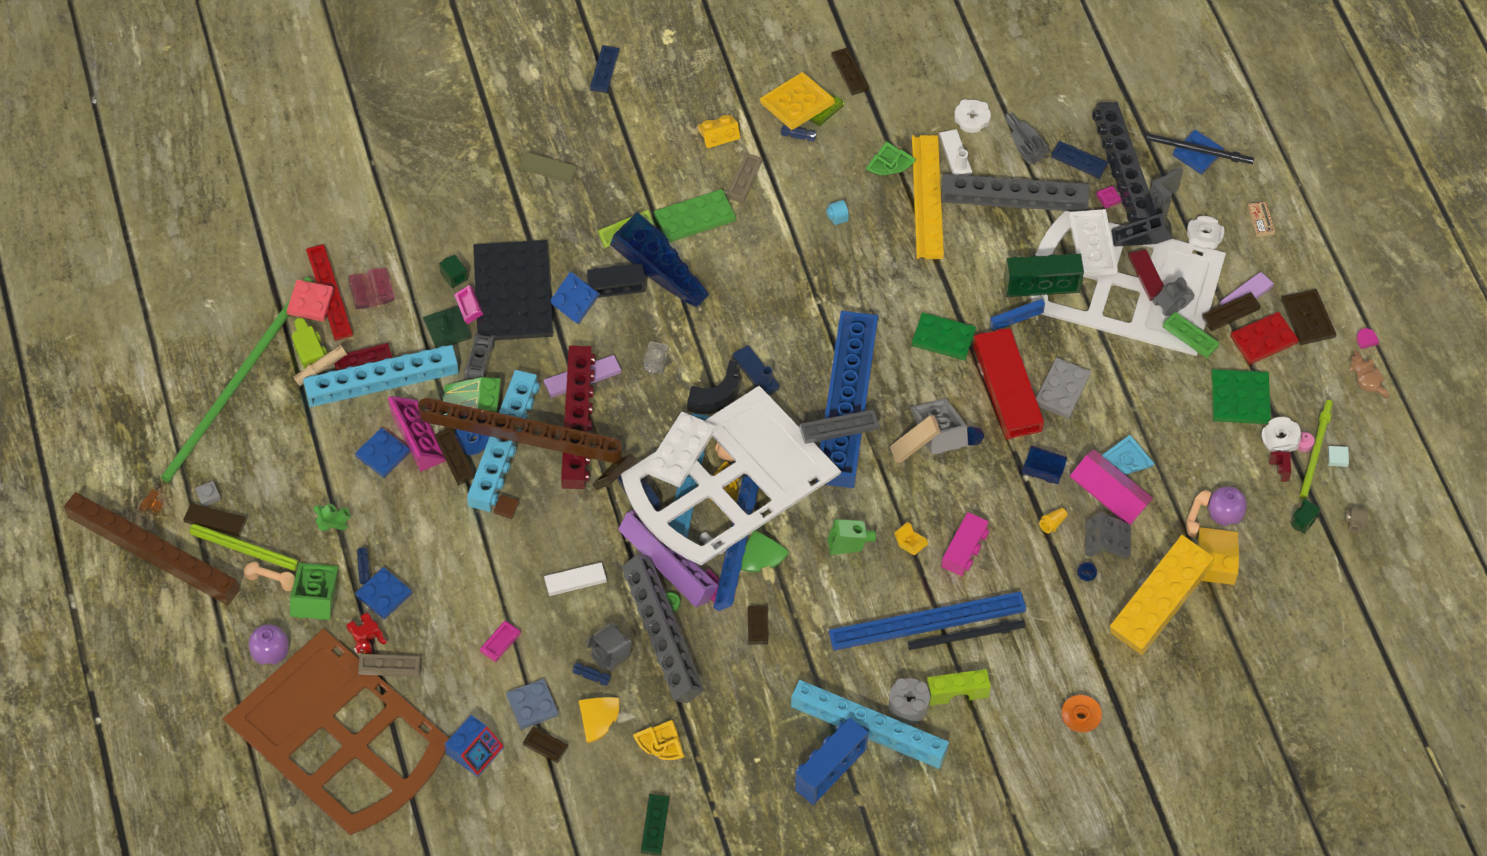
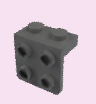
M1102 512L1086 520L1085 555L1092 557L1105 550L1125 559L1131 556V525Z

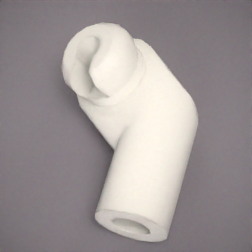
M707 532L700 535V540L704 544L713 540ZM719 542L714 544V549H717L718 547L723 545V543Z

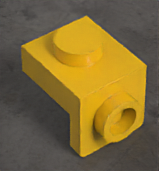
M909 522L894 533L899 547L914 556L928 545L927 539L914 532Z

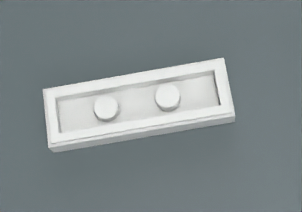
M602 562L544 576L549 596L607 582Z

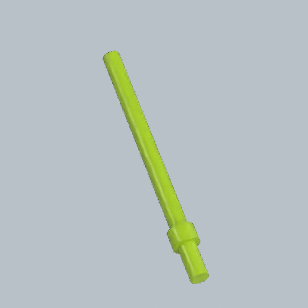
M1326 400L1324 409L1319 416L1320 424L1300 492V498L1307 499L1327 424L1330 423L1332 417L1333 401Z

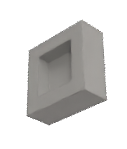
M213 481L195 488L201 505L204 507L221 500Z

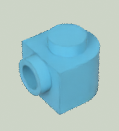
M844 200L828 204L826 214L834 225L848 221L849 214Z

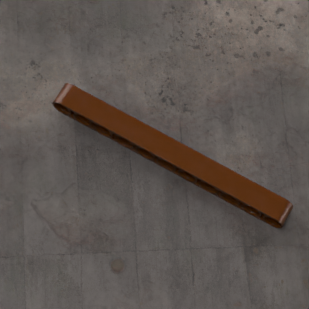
M424 398L418 403L420 419L426 423L610 463H616L622 458L621 442L616 438L431 398Z

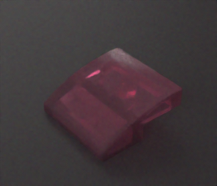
M369 269L367 274L349 275L348 277L355 309L380 306L395 299L387 269Z

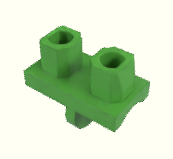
M329 503L326 506L316 505L313 508L318 515L316 523L321 531H327L330 527L343 531L348 528L346 521L351 518L348 508L342 507L340 510H337L333 504Z

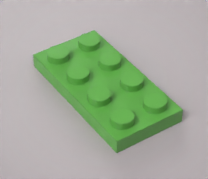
M722 189L654 211V216L667 243L736 221V216Z

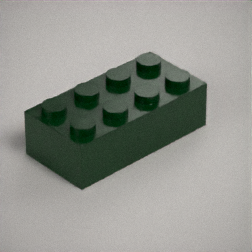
M1069 253L1065 255L1051 254L1048 256L1033 255L1030 257L1015 256L1007 258L1004 272L1006 297L1080 293L1084 275L1081 254Z

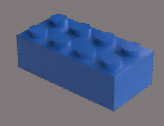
M849 718L846 722L842 721L836 728V732L832 736L829 735L823 741V746L811 753L807 763H802L797 768L795 791L815 805L867 750L869 732L852 718Z

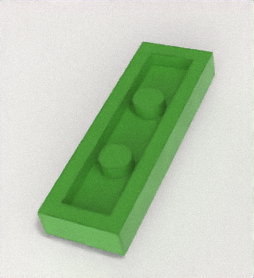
M1176 312L1163 323L1164 329L1206 359L1219 348V342Z

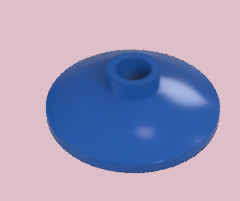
M458 429L455 431V436L465 455H476L486 448L490 437Z

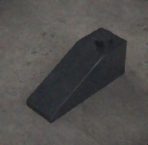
M1163 213L1111 230L1115 247L1152 245L1173 239L1171 223Z

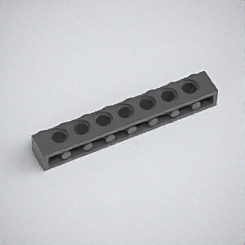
M943 174L941 202L1070 212L1087 211L1089 184Z
M637 554L622 566L624 578L628 582L631 595L636 602L637 611L641 615L644 628L651 640V646L654 648L657 661L664 673V679L671 691V697L676 702L689 703L701 694L704 689L652 559L649 556Z

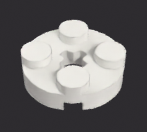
M964 99L956 107L954 120L956 124L958 123L961 126L960 129L963 131L977 133L989 125L991 113L986 102ZM970 114L976 115L974 118H970Z
M1199 216L1194 221L1192 219L1187 227L1189 243L1215 249L1223 240L1224 227L1220 226L1218 220L1213 217Z
M1274 418L1263 428V443L1270 453L1278 450L1291 452L1298 449L1301 441L1300 427L1296 422L1290 421V418ZM1283 432V434L1286 435L1282 439L1277 438V436H1279V433Z

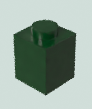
M456 255L447 257L439 263L440 274L452 289L468 280L467 270Z

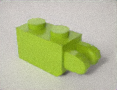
M298 318L294 322L296 331L292 334V340L301 365L305 369L308 364L318 361L327 352L325 347H321L319 344L321 338L318 331L314 332L313 327H308L303 318Z

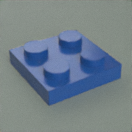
M1194 130L1184 140L1185 142L1224 151L1223 147L1197 130ZM1178 147L1173 152L1174 157L1201 175L1219 158Z
M569 272L551 298V304L575 323L580 324L600 293L576 274Z
M381 428L355 455L372 470L385 478L410 454V449Z
M383 567L355 594L359 600L385 620L412 595V590Z

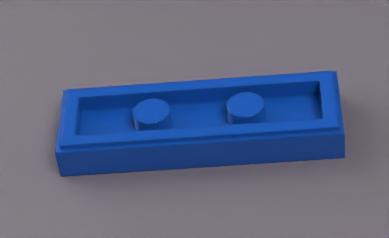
M1043 299L991 317L990 328L992 331H996L1044 313L1045 303Z

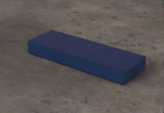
M602 45L590 85L591 91L608 93L620 48Z
M1061 141L1058 142L1051 154V158L1099 179L1108 166V162Z

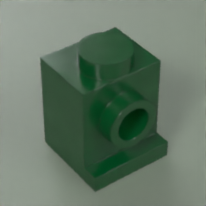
M1304 498L1301 507L1297 508L1292 516L1294 521L1291 523V526L1296 531L1306 534L1318 519L1321 509Z

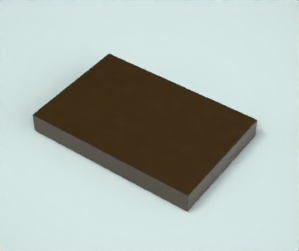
M1317 289L1281 297V302L1299 339L1300 346L1336 337V331Z

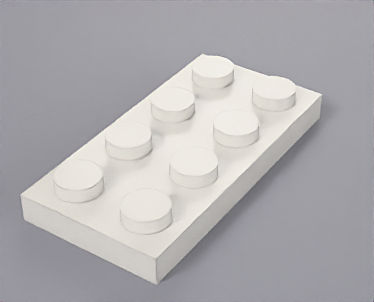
M1106 209L1069 212L1075 252L1082 256L1083 277L1117 274L1118 268Z
M681 412L645 468V473L680 488L715 433L716 426Z

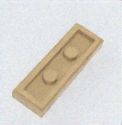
M930 415L890 446L896 463L903 462L941 433L935 416Z

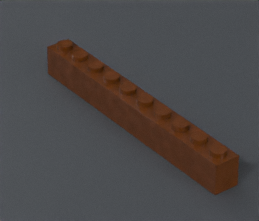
M75 492L64 505L69 519L228 606L238 594L239 587L236 579L81 494Z

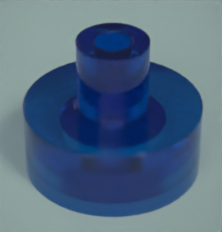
M979 427L967 428L968 445H979L984 438L982 430Z

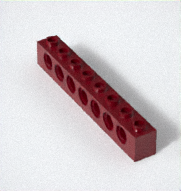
M569 345L564 427L584 432L592 431V420H589V414H593V403H590V398L594 396V386L590 385L595 377V370H591V365H595V353H592V346ZM562 453V489H585V482H589V470H586V465H590V458ZM579 466L578 469H573L572 467Z

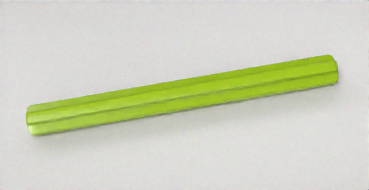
M192 524L189 529L190 534L278 566L293 571L298 567L297 559L197 524Z

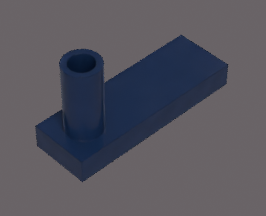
M749 345L733 353L732 358L737 361V364L755 388L760 386L768 395L779 390L780 385L772 376V368L764 366Z

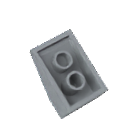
M946 398L911 407V412L917 425L930 415L935 416L941 433L925 444L931 454H940L945 451L968 446L967 426Z

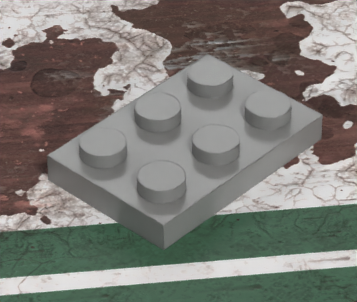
M1056 358L1036 397L1038 406L1069 419L1087 384L1091 371Z

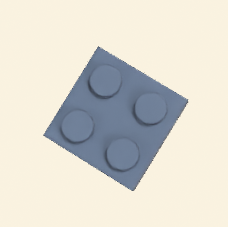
M544 679L506 693L520 730L558 717V711Z

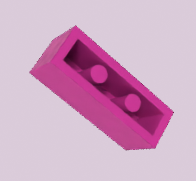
M967 512L943 556L941 567L962 577L966 570L970 571L974 562L972 558L974 555L978 556L982 547L980 545L982 540L986 541L990 533L988 529L989 521Z

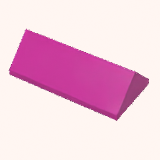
M390 396L388 398L390 413L407 447L410 449L420 472L445 462V458L434 438L435 433L429 423L423 422L420 419L418 400Z
M1094 449L1084 457L1069 476L1117 517L1130 525L1153 500V497Z

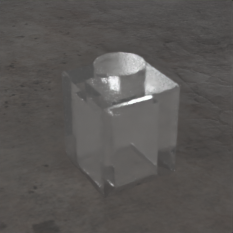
M649 342L644 357V370L650 373L662 374L668 358V345Z

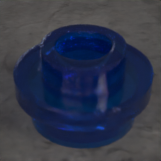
M1085 562L1078 567L1077 575L1081 580L1089 582L1096 578L1097 569L1092 563Z

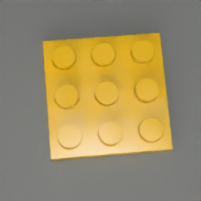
M803 72L760 98V103L791 130L835 104L834 98Z

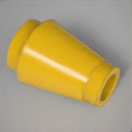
M1059 508L1042 516L1039 522L1041 529L1046 533L1055 532L1068 516L1066 510Z

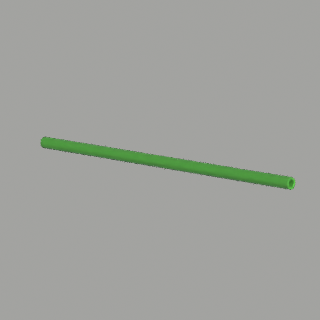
M305 277V279L303 280L306 282L313 283L312 279H310L309 277ZM290 299L162 474V480L169 482L290 316L287 315Z

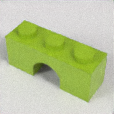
M987 669L927 677L926 684L930 693V706L950 703L952 697L963 694L968 695L969 700L989 698L991 689Z

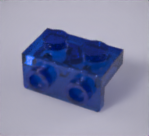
M1031 446L1021 473L1045 480L1048 483L1059 484L1064 473L1067 457Z

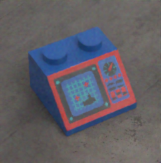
M472 715L445 743L446 754L477 777L504 748L491 730Z

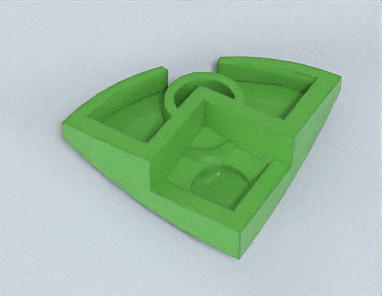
M886 141L878 154L874 156L866 167V170L883 176L894 173L899 174L912 166L916 159Z
M753 531L745 546L741 570L760 572L761 568L767 566L774 568L787 557L789 551L767 536Z

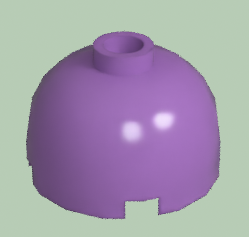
M1232 486L1216 489L1208 501L1207 509L1210 513L1209 516L1216 523L1223 526H1229V524L1234 523L1235 525L1243 520L1247 510V501L1244 494Z
M271 624L261 625L250 635V655L259 664H277L288 654L289 640L280 627Z

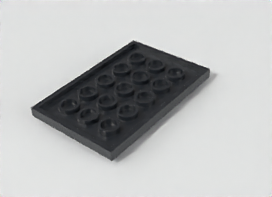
M547 240L473 244L475 293L483 315L477 318V333L490 337L495 335V341L553 337Z

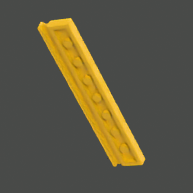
M912 135V157L916 159L913 164L916 259H919V257L943 259L938 135H920V137Z

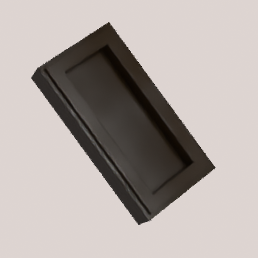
M748 606V645H768V606Z
M534 726L523 741V746L557 764L568 749V744Z

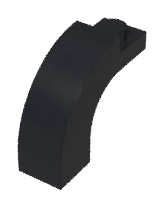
M729 360L726 376L718 386L713 388L691 386L687 400V412L698 414L714 413L727 407L735 400L740 390V369H737V361Z

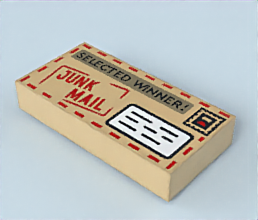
M1266 202L1248 204L1247 209L1256 237L1274 235L1275 229Z

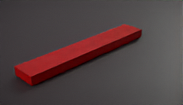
M324 244L307 248L306 252L316 284L332 286L334 290L326 313L334 340L352 337V330Z

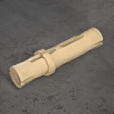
M340 344L318 361L308 364L307 368L293 377L297 384L302 386L304 384L303 378L318 375L348 354Z

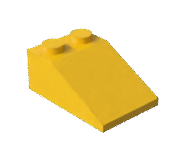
M1199 527L1197 546L1214 557V565L1202 581L1235 585L1239 567L1238 532Z

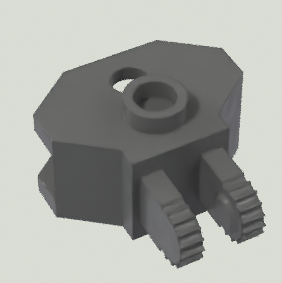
M1180 277L1175 282L1166 284L1162 291L1154 298L1153 304L1162 307V314L1164 316H1171L1174 312L1177 313L1185 308L1194 299L1195 294L1187 286L1186 280Z

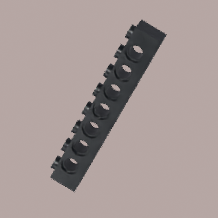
M1098 102L1092 112V119L1096 123L1097 133L1102 141V148L1105 149L1107 162L1112 169V176L1115 178L1117 191L1121 195L1122 205L1127 213V220L1133 223L1157 215L1118 102Z

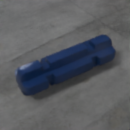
M783 125L781 128L782 136L788 137V135H791L790 137L802 140L806 138L807 141H815V131L809 130L807 132V129L802 128L791 130L786 125Z
M366 547L357 549L359 581L360 584H365L370 580L368 551Z
M579 662L574 664L572 669L574 674L579 676L582 674V677L594 682L600 681L599 684L604 686L609 684L611 680L609 674L601 673V671L589 666L584 667V664Z

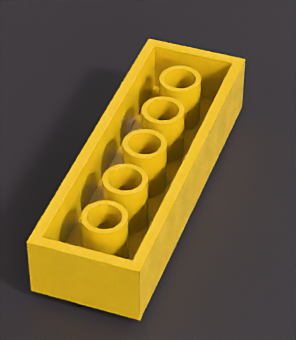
M1181 535L1110 625V633L1143 656L1213 567L1214 557Z

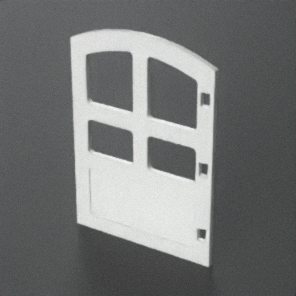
M1065 211L1046 232L1036 256H1048L1054 253L1062 238L1071 229L1069 211ZM1108 222L1112 238L1111 230L1121 227L1122 225ZM1175 239L1158 244L1143 245L1153 249L1151 260L1164 286L1175 282L1180 277L1186 280L1187 286L1195 294V297L1185 308L1177 313L1204 332L1206 323L1202 319V314L1210 311L1226 253L1191 245L1190 243ZM1113 245L1118 265L1123 246L1115 247ZM1193 250L1202 252L1203 256L1192 254ZM1119 272L1113 275L1086 277L1097 281L1088 311L1049 302L1047 295L1031 296V302L1043 299L1045 308L1042 315L1197 356V351L1163 328V323L1170 316H1164L1162 314V307L1155 306L1153 304L1154 300L1149 301L1138 277ZM1112 285L1135 290L1140 293L1132 322L1127 323L1103 316L1104 307Z
M758 386L705 420L716 426V431L712 437L733 458L734 464L717 475L711 476L696 461L689 475L699 486L659 512L655 511L640 482L642 478L648 475L645 473V468L655 453L623 472L621 478L628 499L645 526L670 549L686 559L703 565L840 475L841 471L814 442L804 444L800 428ZM743 474H747L772 500L751 515H747L723 489V487ZM815 478L819 480V482H817L813 486H810V481H812ZM706 498H711L735 525L704 546L690 541L668 525L669 522ZM769 509L772 513L763 518L761 513ZM719 541L723 543V545H721L717 549H714V544H716Z

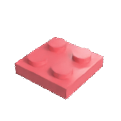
M296 280L287 308V315L324 322L334 291L333 287Z

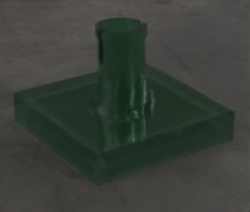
M459 305L423 317L435 349L472 339Z

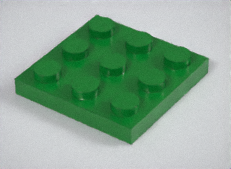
M1212 369L1213 422L1269 424L1268 422L1271 420L1269 372Z

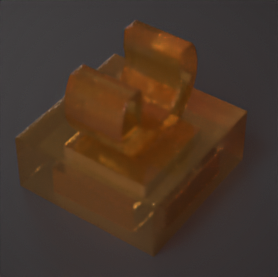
M152 489L142 501L139 510L145 514L150 509L157 514L163 506L160 501L156 500L159 493Z

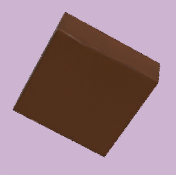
M500 495L494 508V514L513 519L519 505V500Z

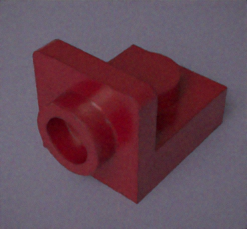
M1281 450L1271 452L1269 464L1277 465V473L1281 474V482H1289L1291 476L1290 452Z

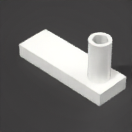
M957 129L940 132L939 139L952 174L972 175L967 159L968 152L963 148Z

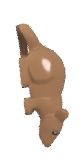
M1354 351L1351 358L1350 371H1355L1357 374L1359 387L1367 392L1380 393L1385 399L1389 398L1388 391L1382 387L1383 377L1379 369H1374L1373 359L1371 358L1368 362H1365L1360 352Z

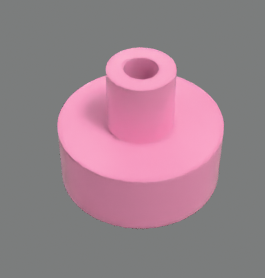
M1301 432V441L1297 450L1301 452L1310 451L1315 442L1314 437L1308 432Z

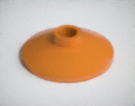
M1075 695L1065 701L1061 716L1068 728L1076 732L1085 733L1094 730L1100 724L1102 710L1093 698L1086 695ZM1083 715L1084 719L1078 718L1077 716Z

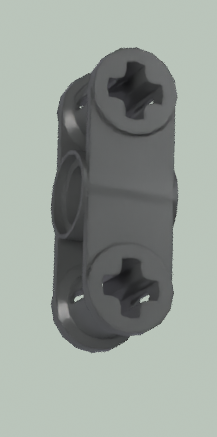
M475 333L473 347L465 368V380L469 378H486L490 357L495 346V335L490 337Z

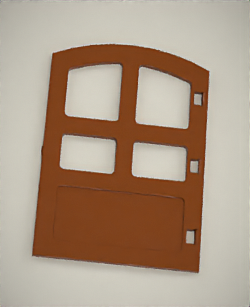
M323 628L227 714L223 721L344 831L352 835L383 821L410 801L436 771L446 752L445 743L449 738L377 675H358L359 659ZM336 647L344 653L340 657L332 652ZM379 685L387 691L383 695L375 690ZM367 688L383 701L386 707L357 734H352L334 716L358 693ZM397 718H402L429 742L423 757L407 779L401 778L367 747ZM424 724L431 731L425 734L420 727ZM319 729H325L342 745V748L314 774L307 775L289 757ZM358 759L393 791L372 806L358 813L350 814L323 789V786L351 760Z

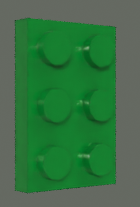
M922 312L911 346L966 361L976 327Z

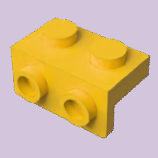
M723 115L719 119L706 120L702 124L697 125L698 131L704 137L707 148L740 139L738 122L731 115Z

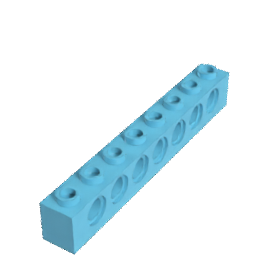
M450 345L432 350H423L419 353L405 354L392 359L387 358L379 362H369L361 366L348 367L339 371H329L321 375H311L308 378H303L309 407H314L459 374L454 349Z
M519 370L514 371L499 411L500 414L528 419V410H531L534 404L533 396L538 393L540 383H537V375ZM489 437L467 495L468 507L491 512L493 505L496 506L498 501L497 493L499 489L502 490L504 485V474L508 473L510 469V458L514 457L516 453V442L509 440L503 442L502 440L504 439Z
M799 680L791 696L792 708L835 726H838L842 721L846 722L849 718H852L869 732V740L940 769L948 752L949 742L802 680Z

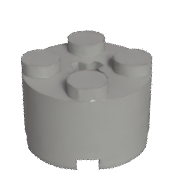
M901 678L896 681L890 690L888 710L895 720L907 725H914L926 717L930 702V693L927 685L913 678Z

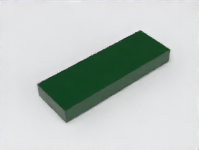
M649 794L641 854L662 855L670 796Z

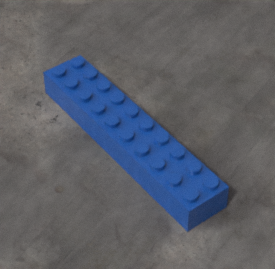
M848 311L840 312L825 419L865 411L878 315ZM862 433L821 441L820 450L841 471L840 475L825 485L847 488L855 487Z

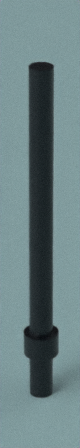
M1150 133L1147 134L1146 138L1148 141L1230 159L1231 162L1235 163L1243 162L1253 165L1254 157L1241 155L1240 152L1236 151L1232 153Z
M1024 620L1011 623L1008 621L1001 622L1000 625L909 642L907 646L908 650H915L997 633L1007 634L1012 630L1025 628Z

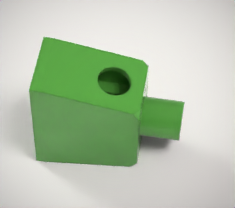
M835 519L827 537L830 555L862 551L865 542H875V531L866 530L863 521Z

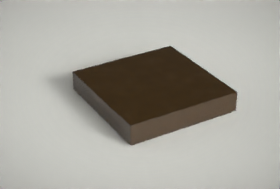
M633 454L622 457L620 461L613 463L592 486L599 490L611 485L636 458Z

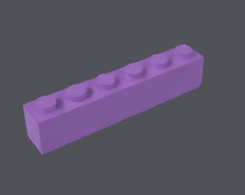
M635 510L627 512L618 529L624 537L643 555L651 557L654 566L691 604L699 607L709 603L718 585L695 562L686 559L661 542L645 526Z

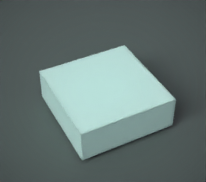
M1329 446L1328 466L1348 467V447Z

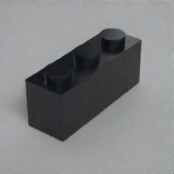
M642 263L587 270V282L600 293L598 298L646 292Z

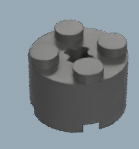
M614 623L605 625L586 640L587 648L591 647L593 651L590 654L591 657L604 670L609 668V671L613 670L631 656L630 647L632 643L630 639L626 636L624 637Z

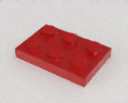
M1279 312L1231 332L1230 338L1249 365L1294 346L1299 341Z

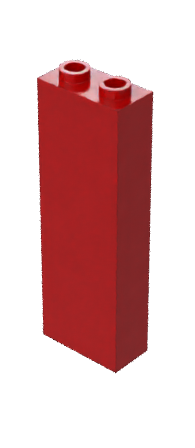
M1011 328L975 335L973 348L1005 439L1042 432L1044 420Z

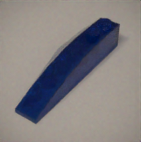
M638 212L613 235L610 245L631 263H642L645 275L681 300L697 308L709 296L696 276H693L689 271L688 265L680 259L676 249H673L669 244L667 237Z

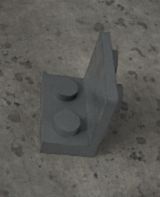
M1181 167L1176 170L1173 169L1166 176L1153 181L1150 195L1157 214L1163 213L1167 216L1172 194L1179 190L1183 174Z

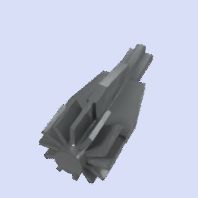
M1013 112L1010 115L1007 114L1005 120L1013 130L1011 135L1019 153L1029 165L1031 163L1036 165L1037 161L1041 163L1043 158H1047L1045 154L1050 153L1048 150L1050 147L1037 130L1025 121L1020 122Z

